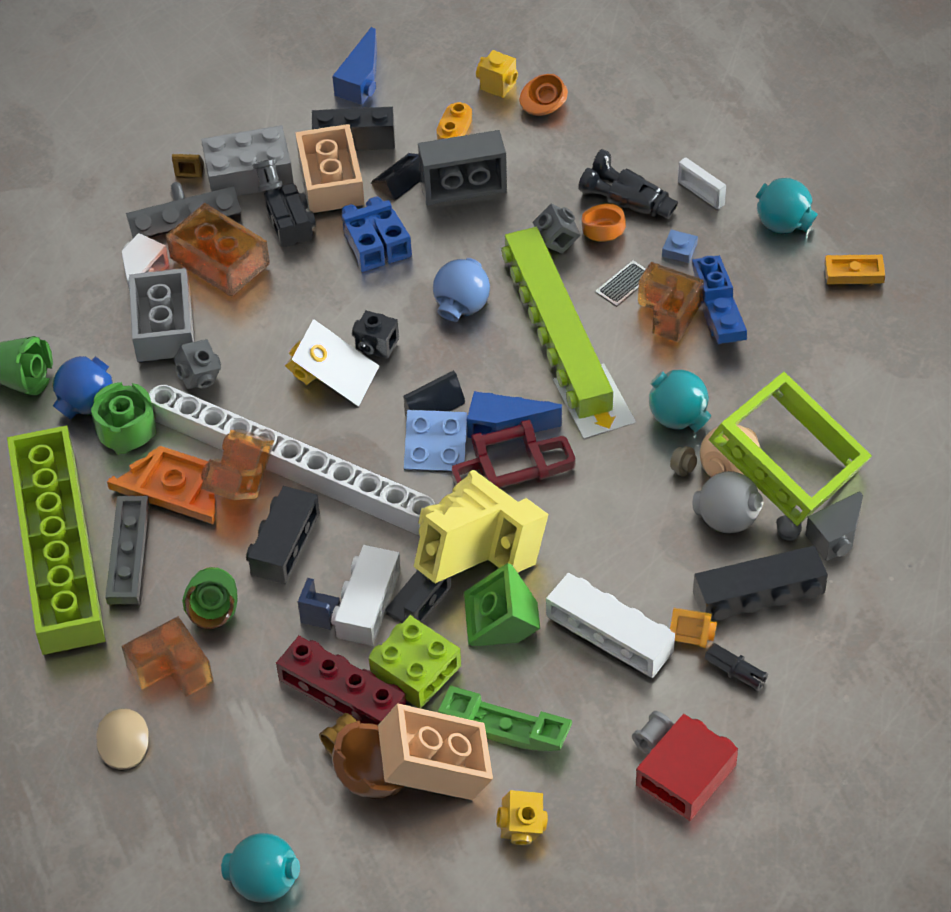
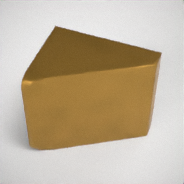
M172 154L175 176L202 177L204 161L200 155Z

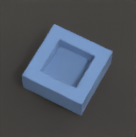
M671 229L662 248V257L689 263L697 246L698 236Z

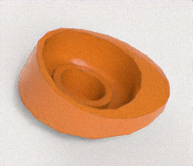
M539 75L524 86L519 98L520 105L528 114L535 116L547 115L563 105L567 99L568 90L557 75Z
M599 204L589 208L582 214L583 233L595 241H612L623 234L626 228L624 212L614 204Z

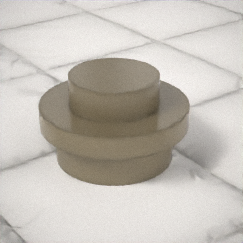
M689 446L684 448L678 447L673 452L670 460L671 469L682 477L691 473L697 465L695 450Z

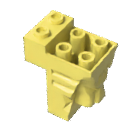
M475 470L470 471L468 476L453 488V493L446 495L439 504L429 505L421 509L418 521L420 524V539L413 567L434 583L440 582L486 560L491 561L499 568L509 563L513 565L517 573L536 565L549 515L527 498L517 502Z

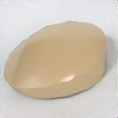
M118 709L108 713L99 723L96 738L97 749L101 759L108 766L118 770L137 766L144 758L148 748V728L144 718L133 710Z

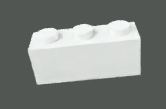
M363 545L360 555L354 556L351 565L352 576L350 581L344 582L341 592L342 602L340 606H335L331 618V623L335 625L336 637L338 639L369 646L374 645L386 613L385 609L389 605L401 572L399 552Z

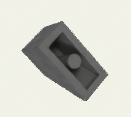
M860 491L808 516L805 535L826 561L833 557L847 554L853 547L863 499Z

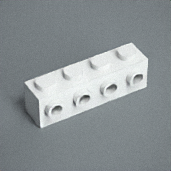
M567 573L546 598V616L651 678L656 675L674 652L675 633L671 632L667 626L655 623L645 617L639 610L622 604L613 595L603 593L594 588L583 578H577Z

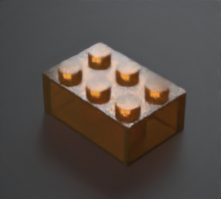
M206 203L166 234L170 259L231 297L270 264L267 240Z

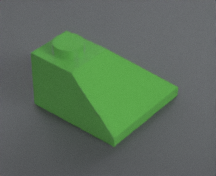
M506 563L464 591L469 645L484 646L519 643L540 629L538 602L513 565Z

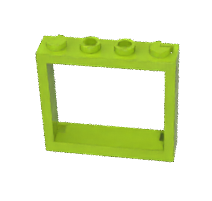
M784 371L726 418L708 439L745 476L751 479L756 487L797 527L858 473L872 457L862 445ZM771 396L777 399L846 466L812 498L737 426ZM796 505L802 510V512L795 508Z

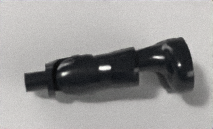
M604 149L599 150L595 156L592 169H585L578 185V189L582 193L607 196L609 203L621 206L622 208H630V210L639 214H650L652 212L651 216L653 217L660 215L669 219L678 205V201L670 198L668 192L645 180L641 175L627 168L623 169L620 173L611 166V154Z

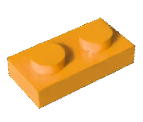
M883 254L825 255L824 265L827 284L884 283L885 281Z

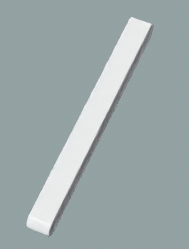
M159 385L154 387L149 393L155 421L414 534L419 535L420 524L418 521L421 509L429 505H435L433 499L425 494L171 386Z

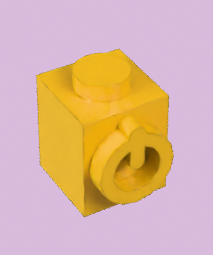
M492 50L487 57H481L476 69V78L480 80V90L504 98L518 78L516 58Z

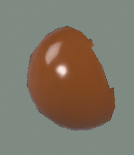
M357 721L346 725L337 734L332 752L333 767L337 777L349 791L362 797L380 799L395 795L405 787L388 783L384 780L378 725L364 724Z

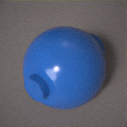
M79 356L64 362L57 370L53 380V391L57 400L52 406L70 420L76 414L91 415V407L94 404L95 395L102 388L113 384L111 375L106 372L109 366L96 356L92 360L86 356Z

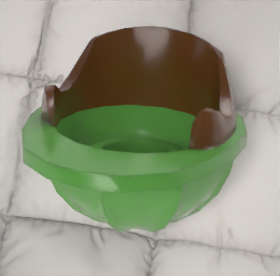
M208 567L198 571L191 578L182 599L183 610L190 620L197 626L205 629H214L230 621L236 612L238 594L235 580L227 571Z

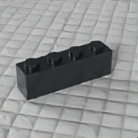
M815 545L695 573L693 594L701 612L711 613V620H724L729 616L740 613H753L765 607L782 606L790 601L803 598H815L825 593L828 574Z

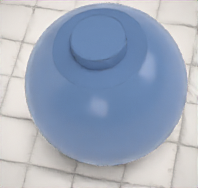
M466 258V260L457 259L446 263L439 269L433 281L434 298L440 305L437 310L438 314L446 320L457 322L461 315L470 316L478 312L485 305L490 294V282L478 261L472 258Z

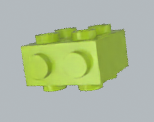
M410 615L402 624L399 623L393 628L390 636L382 645L379 644L374 647L369 655L370 671L379 680L387 684L397 685L405 693L406 700L421 709L461 667V651L458 646Z

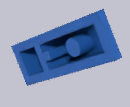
M371 27L332 76L334 96L363 105L367 98L374 94L376 89L377 61L375 28Z

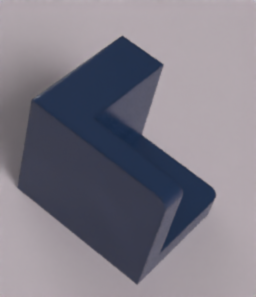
M307 578L297 601L300 622L331 630L333 626L331 623L332 613L335 606H340V598L317 593L314 579Z

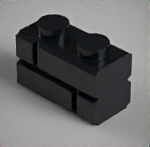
M294 183L281 186L280 189L266 190L264 193L266 210L280 245L284 248L295 245L296 242L303 243L312 240V228L316 227V221L313 212H307L306 210L308 202L305 193H299Z

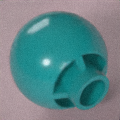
M779 178L773 180L770 185L764 183L756 195V198L759 199L757 203L759 219L765 227L775 233L790 234L793 233L795 228L801 229L806 233L818 216V213L811 209L813 199L809 190L804 184L795 179Z
M671 370L665 374L662 371L651 381L650 384L653 388L649 393V407L655 419L665 427L681 430L689 426L694 432H697L711 418L712 415L707 411L709 403L708 390L704 382L694 373L687 370Z
M257 833L244 838L234 848L232 853L224 855L221 863V872L224 880L231 881L236 891L244 898L254 902L266 903L281 898L290 890L295 879L300 874V862L296 858L291 846L284 839L270 833Z

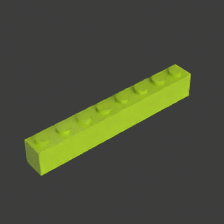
M537 226L505 234V246L501 248L503 260L511 266V277L513 282L518 283L520 286L519 293L523 304L527 303L529 306L528 313L531 323L538 326L537 332L540 343L542 345L546 344L548 348L547 357L550 365L556 366L558 383L561 388H566V399L569 408H575L579 419L612 411L613 389Z

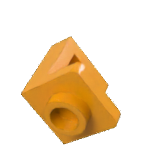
M674 607L670 630L675 633V641L700 645V647L706 648L707 641L714 642L717 622H711V613Z

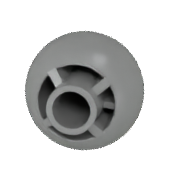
M728 471L714 475L703 485L701 491H696L693 496L692 505L694 512L697 515H702L704 521L711 528L722 533H737L747 529L754 523L762 509L763 498L751 479L741 473Z

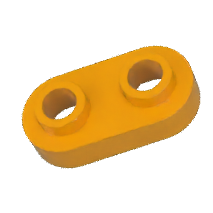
M456 102L446 108L436 129L437 140L466 135L472 122V109L468 104Z

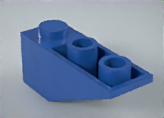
M474 391L467 415V438H471V435L476 433L484 435L520 425L521 421L528 419L531 421L534 433L561 427L562 404Z

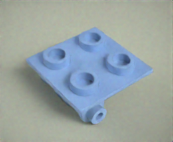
M407 410L404 469L452 471L453 465L465 462L467 412Z

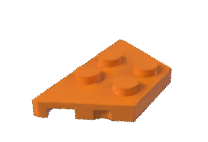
M159 446L149 452L145 458L129 465L130 471L119 478L112 476L107 481L110 490L128 496H148L149 503L211 524L215 522V466L212 462Z

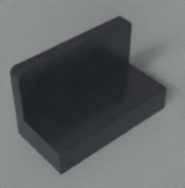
M417 570L386 607V615L401 623L411 615L422 623L451 588V577L434 583Z

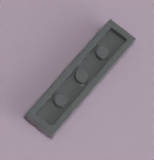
M117 496L105 596L107 604H139L149 512L148 496Z

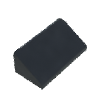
M406 154L373 179L371 182L372 186L393 200L401 197L420 182L418 154Z
M454 370L403 396L406 417L407 410L450 412L465 404V397Z

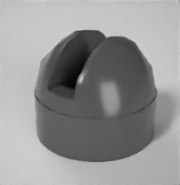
M786 515L776 520L777 531L784 540L792 541L800 535L802 523L797 527Z

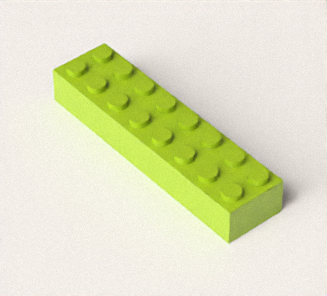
M66 425L7 437L35 631L42 655L106 642L74 451L68 427Z

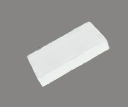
M688 158L682 159L679 162L678 182L716 209L724 206L726 185Z

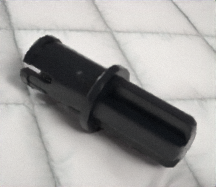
M713 643L705 653V659L729 673V678L736 677L756 691L763 687L761 681L765 683L768 678L767 672L745 661L743 655L738 657L716 643Z

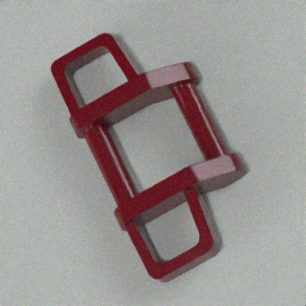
M528 419L521 421L520 425L484 435L481 433L472 434L471 440L476 458L453 465L452 478L455 485H457L461 481L460 475L480 469L484 478L498 488L535 478L539 480L546 479L574 469L576 458L565 436L536 442L533 426ZM523 437L525 448L533 467L496 476L487 455L486 446ZM558 448L562 449L567 459L547 466L541 452Z

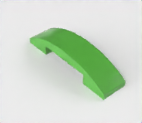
M451 685L438 709V713L484 723L487 739L529 750H561L572 726L571 719L542 711L539 717L483 702L479 693Z

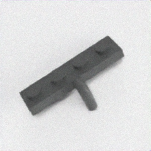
M174 182L171 185L170 192L174 201L126 213L132 238L138 233L151 238L241 215V208L234 186L185 198L182 185L179 182Z

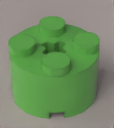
M122 382L107 385L95 395L91 412L97 436L103 445L113 449L117 454H126L130 450L144 445L155 436L156 422L151 398L142 386L132 383V386H123Z

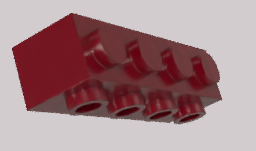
M299 635L276 662L279 681L340 715L348 713L356 721H360V723L379 725L397 703L406 705V695L397 685L387 684L379 680L371 671L367 669L361 670L350 664L344 656L334 655L325 650L318 642L314 640L308 641Z

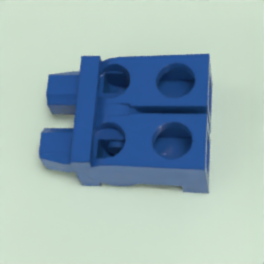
M379 196L368 199L366 207L357 209L353 204L342 207L344 236L356 255L361 272L384 266L385 258L388 264L412 257L411 237L394 209H392L389 200L382 201Z

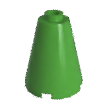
M36 336L0 342V384L27 395H38L43 392L50 378H46L47 368L52 369L53 366L52 351L48 342Z

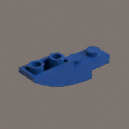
M720 255L692 259L696 286L711 336L716 337L718 344L747 340V329L733 298V286Z

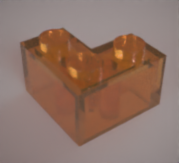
M654 262L649 263L639 279L638 304L653 309L652 333L676 342L680 341L702 304L703 279Z
M230 429V432L223 440L222 449L224 452L222 459H209V462L202 470L201 479L203 482L201 489L231 500L257 498L274 440L243 429Z
M179 616L121 646L126 666L141 689L171 675L184 696L187 697L214 682L208 658Z

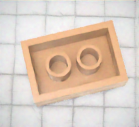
M350 125L295 132L298 158L309 211L316 213L342 209V207L350 204L355 206L365 205L363 181Z
M397 703L378 725L385 782L474 800L493 780L484 723Z

